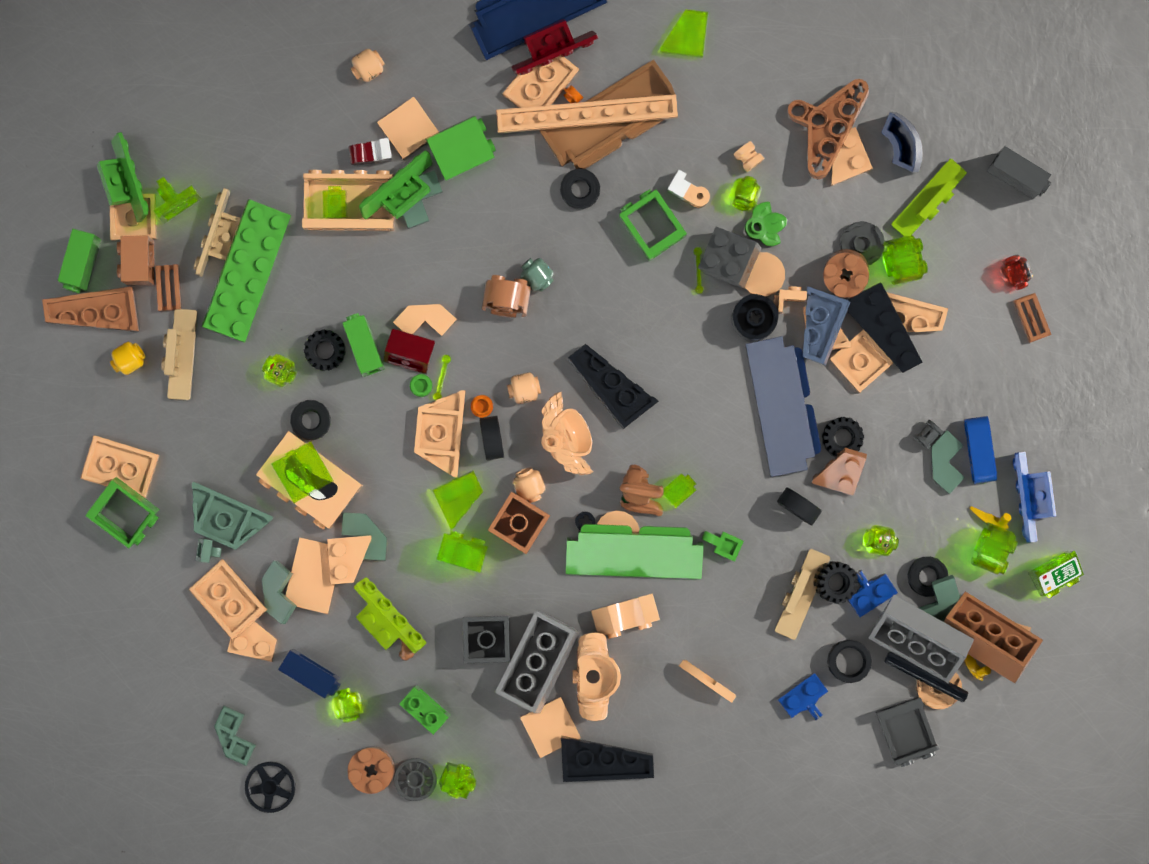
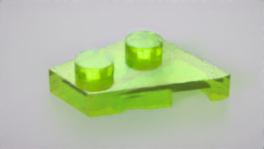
M686 9L661 46L660 53L703 58L708 12Z
M474 471L432 489L450 529L455 528L459 520L483 493Z

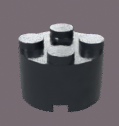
M758 294L747 295L737 303L732 312V326L735 332L744 340L761 341L767 338L776 328L778 310L773 301L765 296ZM753 312L755 315H760L758 323L749 320Z

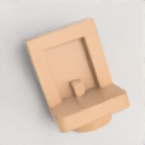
M789 286L788 290L780 289L778 295H774L773 299L778 314L783 313L784 301L805 302L807 291H802V287Z

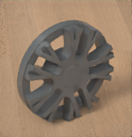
M412 758L404 761L397 768L394 784L398 793L405 799L420 801L429 797L434 791L437 784V775L429 762L420 758ZM417 762L416 770H412L409 763ZM421 763L425 764L422 772L418 771ZM404 766L410 771L409 774L402 769ZM429 768L432 775L426 777L424 776V771ZM399 773L406 776L405 781H398ZM425 779L433 780V784L424 783ZM407 782L408 786L400 789L399 786ZM423 785L430 788L427 794L422 791ZM408 788L413 789L412 797L405 794ZM419 788L421 797L416 796L415 789Z

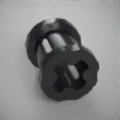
M581 512L576 516L575 525L580 531L582 524L579 523V519H583L584 515H587L588 520L595 524V518L590 512Z

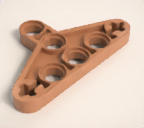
M862 79L853 80L818 107L802 100H794L789 104L788 114L790 119L808 128V171L812 178L817 180L823 179L829 173L869 95L866 81ZM859 86H862L863 93H858L856 97V102L855 100H853L855 96L854 88L858 89ZM852 105L855 111L851 115H846L842 112L843 107ZM796 106H802L805 111L803 115L795 116L792 114V109ZM816 115H822L825 121L821 125H815L812 123V118ZM842 124L845 127V131L842 134H835L832 131L833 126ZM830 143L834 145L835 150L831 154L824 153L822 147L825 144ZM820 154L824 159L822 162L823 171L819 170L816 173L813 166L819 165L821 158L817 157V155Z

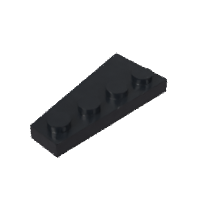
M881 282L847 299L850 302L847 311L902 373L923 363Z
M561 736L563 782L654 778L652 753Z

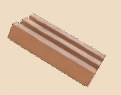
M179 265L155 266L158 311L182 309ZM170 270H174L176 301L174 306H172ZM161 271H165L167 306H163Z
M1036 293L1013 301L1029 343L1051 335ZM1032 299L1035 310L1037 312L1042 328L1044 330V333L1042 334L1040 333L1032 309L1028 302V300ZM1022 302L1024 303L1030 322L1036 334V336L1034 337L1032 335L1024 311L1020 304Z

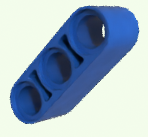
M988 416L965 419L964 427L973 483L997 481Z

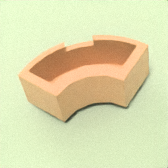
M653 593L591 611L597 633L607 635L608 639L621 636L620 631L638 626L639 630L652 627L651 622L660 620Z

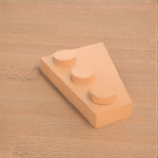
M887 292L907 332L943 330L948 308Z

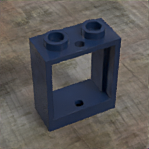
M295 649L288 652L278 669L324 699L329 697V695L334 696L341 685L338 683L339 676Z

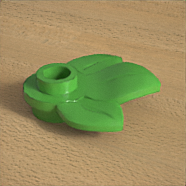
M763 202L753 209L752 218L745 224V232L751 239H759L766 246H775L781 243L777 233L785 228L787 218L782 214L772 213L770 202ZM754 224H757L759 226V231H756L754 229Z

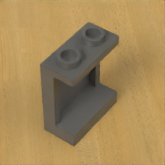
M920 697L876 712L894 764H901V767L913 764V759L920 756L923 759L936 755L935 751L939 750Z

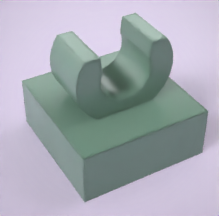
M199 538L195 561L209 563L210 556H221L222 548L212 547L213 540Z

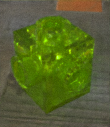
M447 762L439 784L441 791L447 792L449 796L467 799L469 792H473L475 789L476 779L473 770L469 766Z

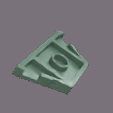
M192 483L194 532L237 550L274 518L269 514L201 484Z

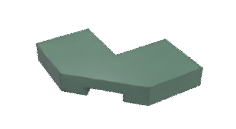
M435 170L418 176L430 187L431 191L403 214L408 229L429 222L422 200L443 193Z
M946 430L931 446L932 479L950 494L965 478L949 463L964 445Z
M343 512L342 535L372 536L364 559L386 561L387 537L367 514Z
M273 561L262 578L264 603L267 613L279 623L286 624L297 605L281 592L293 573L278 561Z
M953 575L931 582L937 602L919 607V609L944 622L960 598Z
M224 705L214 725L215 731L219 737L225 757L247 766L256 744L236 736L245 714Z

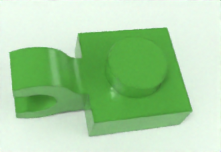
M705 531L701 538L716 546L713 551L714 553L734 562L744 542L723 531L720 537Z

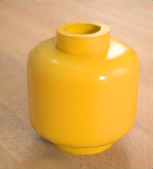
M128 341L112 351L111 356L113 360L110 361V364L117 373L121 371L123 374L129 375L143 366L145 354L137 343L133 344Z

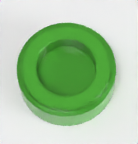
M418 374L411 379L410 390L415 396L425 397L431 393L433 384L428 376Z

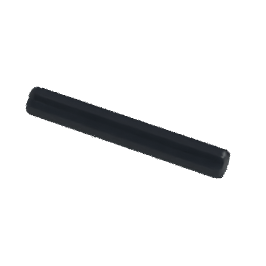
M889 652L885 657L884 662L960 702H965L968 697V691L950 682L947 683L892 652Z

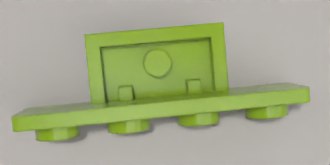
M949 159L893 221L891 226L904 238L908 239L926 219L931 221L939 212L937 207L941 202L946 204L953 197L954 193L952 190L967 172L953 159Z
M367 577L354 586V589L368 603L356 618L385 650L389 649L399 638L413 653L418 652L427 644L422 635L408 623L407 619L397 611L390 600L385 598L376 585Z

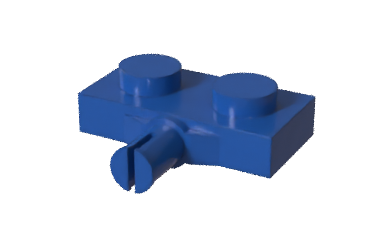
M860 570L858 573H855L858 576L857 581L860 587L856 594L853 593L851 595L853 598L848 599V601L861 618L898 592L885 573L875 580L868 581L862 570Z
M814 673L778 699V701L791 718L802 711L808 710L816 721L819 719L818 716L821 717L823 714L815 704L828 690Z

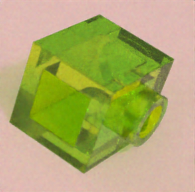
M328 186V190L323 191V218H348L347 190H342V186Z

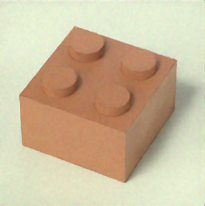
M148 235L120 236L121 242H117V255H121V264L117 265V277L121 278V282L127 286L155 285L154 240Z
M511 491L488 531L527 554L550 518V515Z

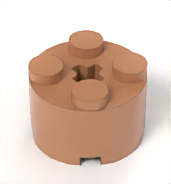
M841 249L834 252L828 258L824 267L823 277L825 285L838 297L848 298L858 295L868 284L869 265L862 254L851 249ZM846 268L847 271H852L849 278L842 276L843 269Z
M492 275L491 280L486 281L482 310L486 311V308L491 309V314L503 317L516 318L517 313H522V317L527 316L531 290L527 286L528 281L524 279L509 281L505 280L503 276Z
M375 746L359 750L351 758L348 765V778L351 784L360 792L374 794L384 790L391 783L395 774V766L390 754L384 749ZM373 764L375 765L374 770L377 771V774L373 773L370 776L368 775V770L366 769V766L370 767Z

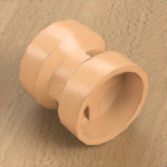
M751 141L733 154L737 160L742 161L746 172L755 168L765 159L761 153L755 151V145Z

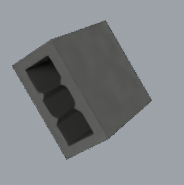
M1006 146L998 152L987 170L993 176L1031 199H1034L1036 196L1041 197L1051 184L1048 179L1052 174Z

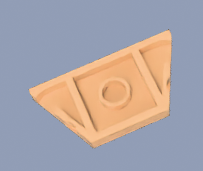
M465 390L418 407L414 453L458 478Z

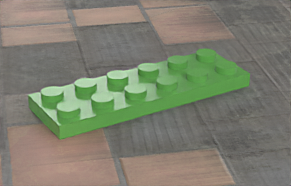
M247 200L201 327L241 342L246 341L291 215L253 200Z

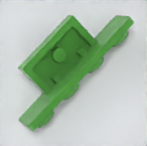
M119 132L111 140L116 159L99 161L97 168L109 205L131 203L136 221L142 222L148 215V204L143 199L142 185L137 180L135 174V163L130 158L128 142L124 139L122 132Z
M425 150L415 156L412 162L398 170L394 177L388 182L383 183L371 196L366 197L359 205L362 217L365 220L383 206L398 219L425 197L431 190L418 176L432 165L430 153Z

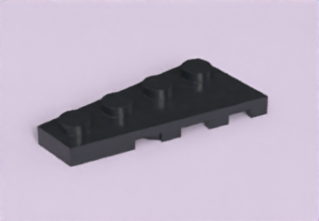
M586 344L567 358L622 429H625L659 402Z

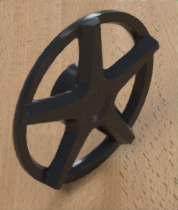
M264 762L258 764L247 775L245 795L249 803L261 812H279L286 808L294 798L296 790L295 779L290 770L280 763ZM276 766L282 770L271 778L263 767ZM255 771H258L262 783L248 788L251 776ZM286 775L289 776L291 781V793L280 787V783ZM263 794L265 796L264 808L258 806L250 795ZM275 795L288 799L282 806L271 809Z

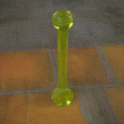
M696 247L693 250V254L696 256L697 276L695 292L702 294L704 288L701 286V270L698 268L702 249Z
M449 355L442 357L443 367L437 392L433 395L434 400L442 398L441 390L447 365L451 362Z

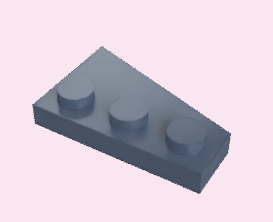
M807 286L808 299L805 314L806 329L804 330L803 357L826 366L850 302Z

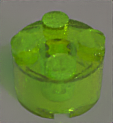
M910 235L884 241L883 246H887V251L883 252L884 265L888 277L893 276L895 280L891 281L893 285L921 280L923 274L928 273L927 263L922 259L921 251H923V244L920 238Z
M988 522L987 528L982 530L974 551L978 552L977 558L972 557L971 564L997 575L999 573L1004 574L1009 564L1006 561L1009 553L1013 554L1017 547L1018 541H1015V533Z

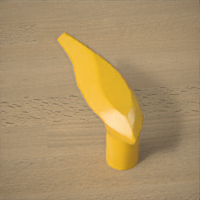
M973 506L970 507L971 511L986 524L998 529H1009L1007 524L1012 519L1010 514L1005 513L1001 518H998Z
M967 654L964 662L968 670L974 677L983 681V676L989 675L991 669L988 666L980 668L976 660Z

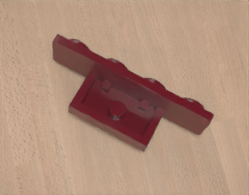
M562 19L524 36L523 38L531 58L511 66L515 74L525 75L530 73L533 67L548 65L553 62V58L560 55L561 57L568 56L574 52V49L580 46L582 48L594 44V40L598 39V35L594 31H590L573 39L566 20Z

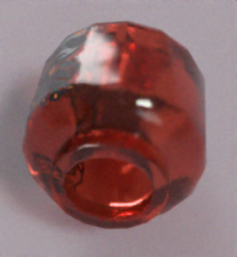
M1013 255L1002 261L1003 265L1000 267V272L1007 287H1015L1016 290H1020L1029 285L1028 281L1032 279L1033 273L1025 257Z

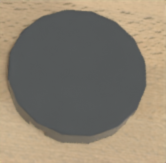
M860 221L851 224L845 229L841 235L839 245L840 249H851L859 252L865 257L868 265H872L881 257L885 247L883 233L877 226Z

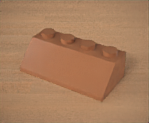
M966 591L944 620L946 624L974 639L968 652L970 656L1013 683L1017 682L1043 641Z

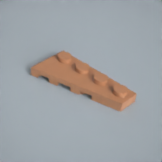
M132 286L42 300L46 323L139 332Z

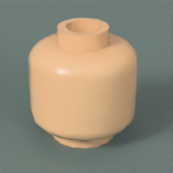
M531 467L518 471L513 479V486L517 495L528 500L529 503L541 499V494L545 491L546 486L540 472L533 470Z

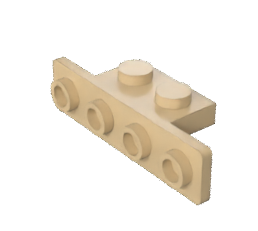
M226 188L223 189L222 193L219 192L216 197L215 205H217L215 214L212 213L209 218L208 226L210 230L208 236L204 235L201 243L203 252L201 257L197 256L194 264L195 274L203 277L209 256L223 261L226 260L241 219L224 213L230 191Z
M175 309L173 329H168L167 334L164 335L163 346L166 348V355L162 358L161 368L164 370V375L169 376L167 395L169 399H191L198 314L196 310Z
M809 549L800 572L796 571L792 578L791 584L794 586L791 593L787 592L783 599L782 605L785 607L776 625L775 632L793 640L796 639L816 593L817 587L814 586V582H817V579L814 576L815 574L819 575L820 572L817 571L819 567L823 568L824 563H829V556L814 549Z

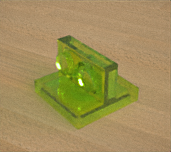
M162 177L156 181L159 185V188L156 190L162 199L165 200V203L153 211L162 222L166 223L202 198L192 185L177 194L171 183L165 177Z
M312 441L296 450L292 449L285 453L286 456L272 463L274 470L294 504L334 481Z

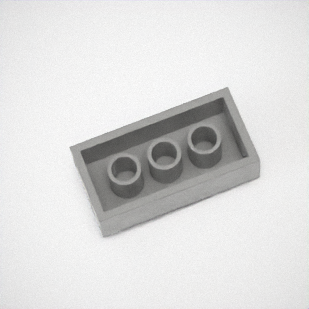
M893 595L868 638L949 683L965 660L974 641L973 638L896 595Z
M535 611L495 693L533 713H541L581 632L543 612Z

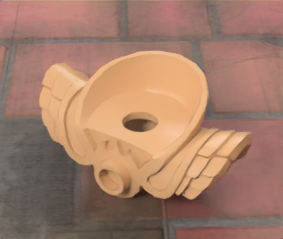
M557 392L549 398L541 411L544 416L542 420V447L550 452L558 463L564 464L565 471L579 475L591 474L593 470L585 459L582 458V456L588 455L592 450V437L589 427L582 415L571 408L563 411L562 392Z
M591 632L581 636L578 641L577 670H572L573 683H577V699L581 717L589 721H601L608 714L609 697L618 689L621 674L613 658L609 657L605 635ZM590 670L599 672L600 679L597 683L587 681L586 675Z

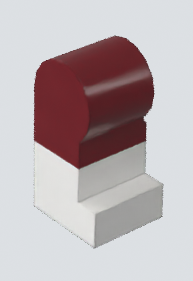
M389 138L348 146L351 165L393 161Z

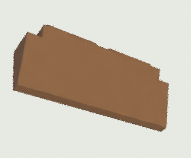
M653 59L586 102L674 95L675 92L672 84ZM665 119L544 129L539 131L561 166L572 161L576 169H586L620 148L624 139H634Z

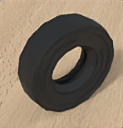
M578 168L564 176L560 192L562 199L567 205L574 209H585L591 207L600 196L601 186L594 173L587 169ZM579 180L585 181L589 186L588 194L585 197H576L571 190L573 183Z
M306 400L300 402L293 409L290 424L298 437L305 440H316L322 438L328 432L331 425V416L324 404L316 400ZM309 411H313L319 416V424L313 429L306 428L302 423L303 415Z
M931 556L921 557L910 566L907 574L908 583L911 589L918 595L932 597L935 596L932 585L927 586L921 583L919 579L920 572L925 568H931L936 572V580L947 577L948 570L945 564L937 558Z

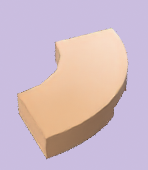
M683 660L679 667L731 703L736 698V694L687 660Z

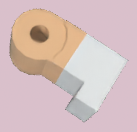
M678 170L667 192L693 207H704L710 199L708 190L704 187H696L684 180L686 173Z

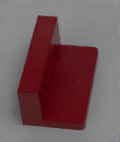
M392 329L384 351L383 362L427 374L435 341Z

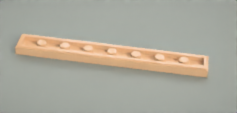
M676 94L499 109L496 110L498 133L672 119L678 118Z

